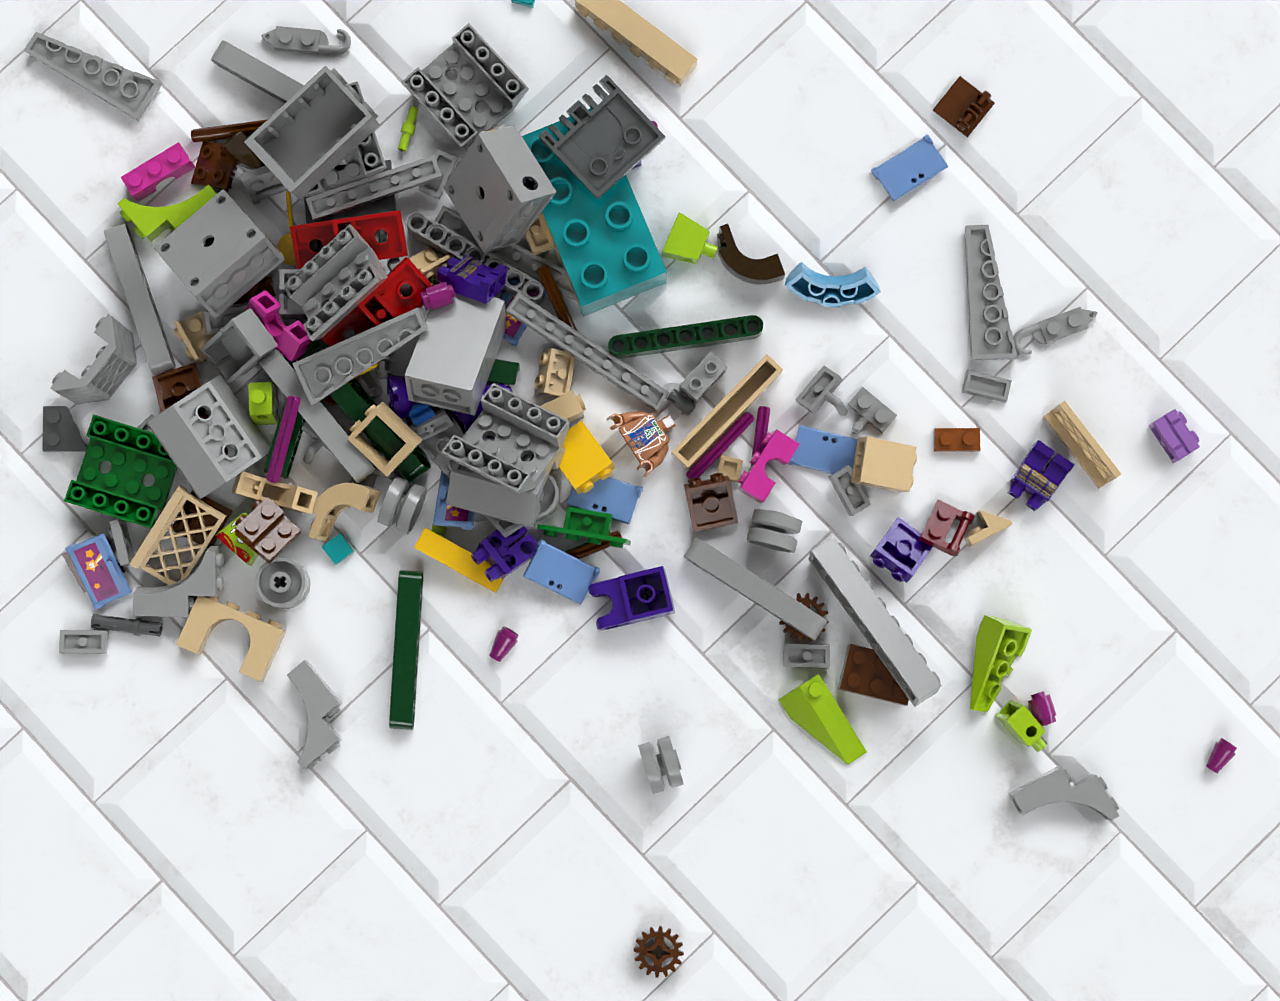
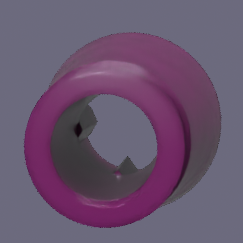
M503 626L497 632L489 656L501 662L518 642L517 638L519 635Z
M1223 738L1219 742L1216 741L1206 767L1218 774L1236 755L1234 752L1237 747Z

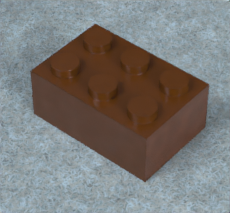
M849 644L838 689L908 706V697L875 651L870 648Z

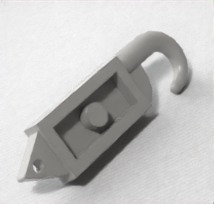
M276 26V29L261 35L262 39L274 46V49L278 51L340 55L347 52L351 45L350 35L342 29H337V33L342 34L345 38L344 44L341 46L329 45L327 35L321 30Z
M1078 307L1022 328L1013 336L1016 351L1022 355L1032 353L1031 350H1024L1020 346V340L1029 335H1033L1034 339L1040 344H1048L1086 330L1098 312Z

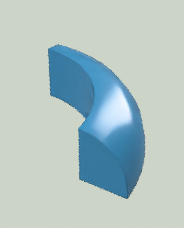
M800 262L789 273L785 281V286L798 297L826 307H840L841 305L853 303L857 305L881 293L878 283L866 267L844 276H827L811 270L803 262Z

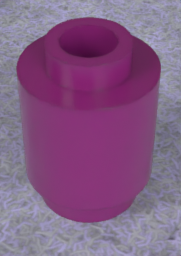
M446 282L425 288V291L420 293L425 309H432V311L452 304V298L456 297L452 285H447Z
M1044 691L1032 694V699L1028 701L1034 718L1041 726L1056 722L1055 716L1057 714L1050 694L1045 695Z

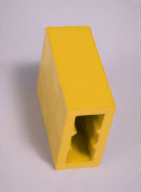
M582 420L568 429L562 447L565 448V453L558 468L579 495L582 492L590 491L598 480H605L611 476L612 470L615 467Z

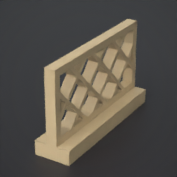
M1065 401L1043 416L1098 489L1121 475V472Z
M179 485L129 564L136 569L140 567L168 585L176 583V581L169 577L168 570L179 568L182 577L180 580L186 578L226 517L221 512L188 493V489L182 485ZM186 500L195 504L197 513L185 514L183 505ZM211 514L218 518V521L213 526L205 527L203 515ZM198 516L201 528L190 530L187 518ZM183 519L186 531L174 533L173 521ZM203 532L204 543L194 545L191 534ZM187 535L190 546L178 548L175 537ZM171 538L174 549L162 551L161 540ZM191 550L192 562L182 563L179 552ZM175 553L178 564L166 566L164 555ZM160 556L162 568L154 569L147 564L150 558Z

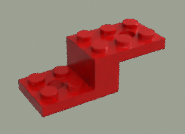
M401 210L290 226L296 268L301 269L319 253L312 251L310 247L312 240H320L324 247L349 224L354 227L374 250L379 260L408 256ZM378 230H385L387 232L388 239L386 242L379 243L376 241L375 234Z
M405 257L387 274L388 278L321 339L330 347L344 341V332L349 328H352L355 335L415 308H422L424 305L420 293L424 292L425 288L433 285L410 259ZM403 284H409L411 292L408 296L403 297L400 294V287Z

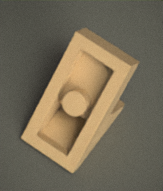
M979 510L977 515L985 529L982 530L981 526L969 531L970 536L965 538V541L970 547L1013 524L1011 520Z

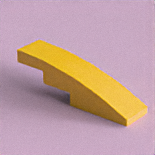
M424 528L414 546L415 549L497 593L503 582L501 577L490 582L485 576L484 572L491 567L490 563L484 561L477 565L471 558L472 553L427 528Z

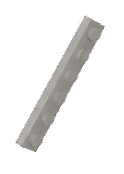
M435 155L311 196L306 198L313 221H317L441 179L442 175Z

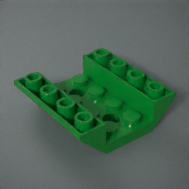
M93 414L86 434L90 441L76 481L71 480L64 502L152 529L165 508L178 470L177 466L154 433ZM104 461L111 463L112 467L108 473H102L100 470V465ZM152 474L155 482L152 486L146 487L143 479L146 475Z

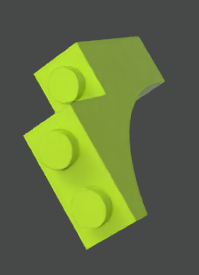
M208 184L193 197L170 206H143L125 198L117 204L122 209L119 212L127 222L132 220L136 225L134 228L135 232L142 239L147 237L152 242L168 227L172 232L217 193Z

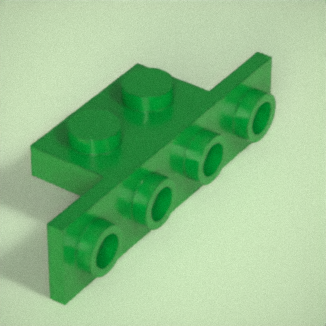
M567 507L563 528L538 524L537 527L544 531L543 535L557 537V533L565 534V539L579 541V537L588 538V543L601 545V541L610 542L609 546L623 548V544L629 546L631 544V541L628 539L609 536L613 515L609 513Z

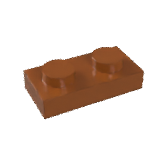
M934 428V452L981 451L980 428Z

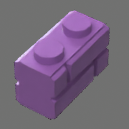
M1176 409L1148 425L1172 463L1181 460L1200 448L1198 444L1200 442L1199 437L1193 430L1189 431L1185 425L1187 423L1185 416L1182 412H1177Z

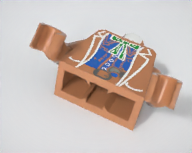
M645 411L622 414L614 413L606 418L607 421L611 419L615 423V425L610 427L611 430L619 427L620 434L640 463L636 469L644 468L646 470L643 477L646 478L652 470L663 463L669 450V438L666 432L676 426L670 415L665 416L657 421L652 413L648 414Z

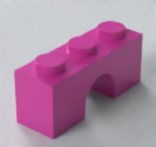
M178 142L121 176V179L132 197L139 202L156 192V186L163 180L170 177L178 179L193 170L195 166L185 149Z
M265 290L250 299L245 311L250 308L278 344L276 349L292 362L306 353L312 340L309 339L303 324L299 320L288 327L282 323L279 317V310L282 305Z
M777 429L765 435L761 442L764 445L760 453L757 451L754 453L749 462L752 464L748 472L744 470L737 481L740 483L738 490L760 504L766 500L776 484L765 473L766 463L769 460H776L783 465L788 464L799 446V443Z

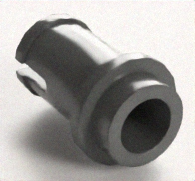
M673 389L666 399L682 411V415L686 414L689 416L696 407L693 400H688L676 389Z

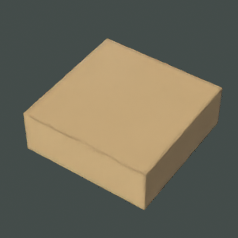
M721 455L717 473H723L724 476L728 475L731 482L738 483L743 460Z

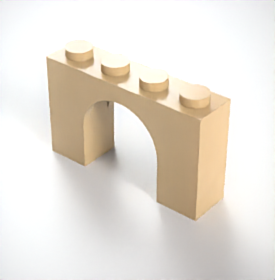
M197 596L176 645L201 655L212 630L219 623L226 620H237L246 627L250 635V648L239 672L264 682L286 633L285 630L281 629L282 624L270 619L266 623L260 620L261 615L249 610L245 614L239 611L240 606L229 601L224 605L218 602L219 597Z

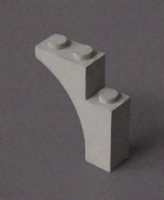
M210 546L205 552L200 566L186 578L162 587H138L132 593L133 616L188 618L196 601V597L193 596L216 597L220 589H223L224 578L220 576V567L223 566V553H220V546Z
M304 660L289 672L287 676L298 689L305 704L308 718L307 740L297 763L302 769H307L308 767L313 769L322 761L320 757L326 752L331 754L340 746L338 742L342 740L325 717L331 718L340 711L338 706L342 702L312 665Z
M1056 767L1009 793L1010 798L1021 815L1051 803L1074 802L1097 811L1107 820L1119 817L1117 812L1119 807L1114 798H1109L1105 790L1108 788L1101 776L1097 777V775L1093 774L1071 786L1070 782H1072V779L1068 772Z

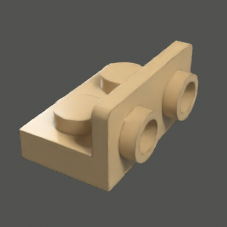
M429 247L409 259L426 279L431 282L437 276L438 269L441 266L447 267L448 260L452 256L448 254L441 258Z
M200 311L181 322L179 320L175 321L174 323L177 328L174 329V332L180 342L184 340L188 348L184 350L191 361L195 360L199 365L207 361V357L200 348L214 334H206L202 312Z
M554 348L544 349L538 359L540 367L534 381L535 394L560 397L569 393L575 358L565 351Z

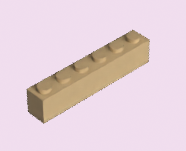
M575 0L576 11L585 18L587 16L594 20L593 23L602 31L606 29L612 34L611 37L617 43L626 44L630 47L629 51L638 58L640 56L647 60L648 66L655 71L659 69L672 84L677 83L681 86L696 68L698 59L620 0Z
M766 354L671 452V456L688 471L782 374L783 369Z

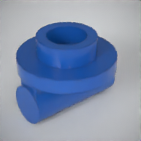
M422 403L414 404L409 412V417L415 427L435 416L431 407Z

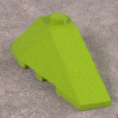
M984 615L976 636L970 709L988 712L1002 689L1000 683L1006 674L1010 675L1013 671L1012 663L1017 656L1021 657L1024 653L1032 632L1031 628L1000 617Z
M819 674L778 699L791 720L847 765L867 753Z

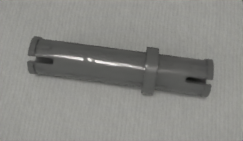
M93 614L91 618V628L129 632L136 636L146 634L160 637L163 629L161 627L163 625L162 622L146 621L138 617L136 619Z

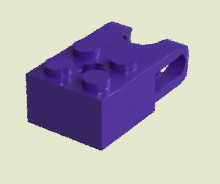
M664 566L619 576L618 578L593 583L588 586L589 594L593 597L607 596L613 602V608L610 613L599 617L596 621L597 629L601 631L675 614ZM646 590L653 593L649 600L642 599Z

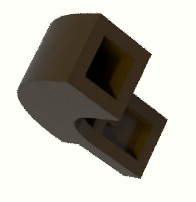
M242 132L235 133L220 147L230 160L241 167L254 170L266 166L244 143L247 137Z
M725 224L719 227V234H716L720 247L724 246L725 248L719 250L718 256L723 266L733 276L751 284H770L784 279L785 272L778 253L763 259L749 258L738 250L729 225Z

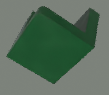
M495 359L488 378L489 384L503 383L514 386L517 373L520 370L519 363Z

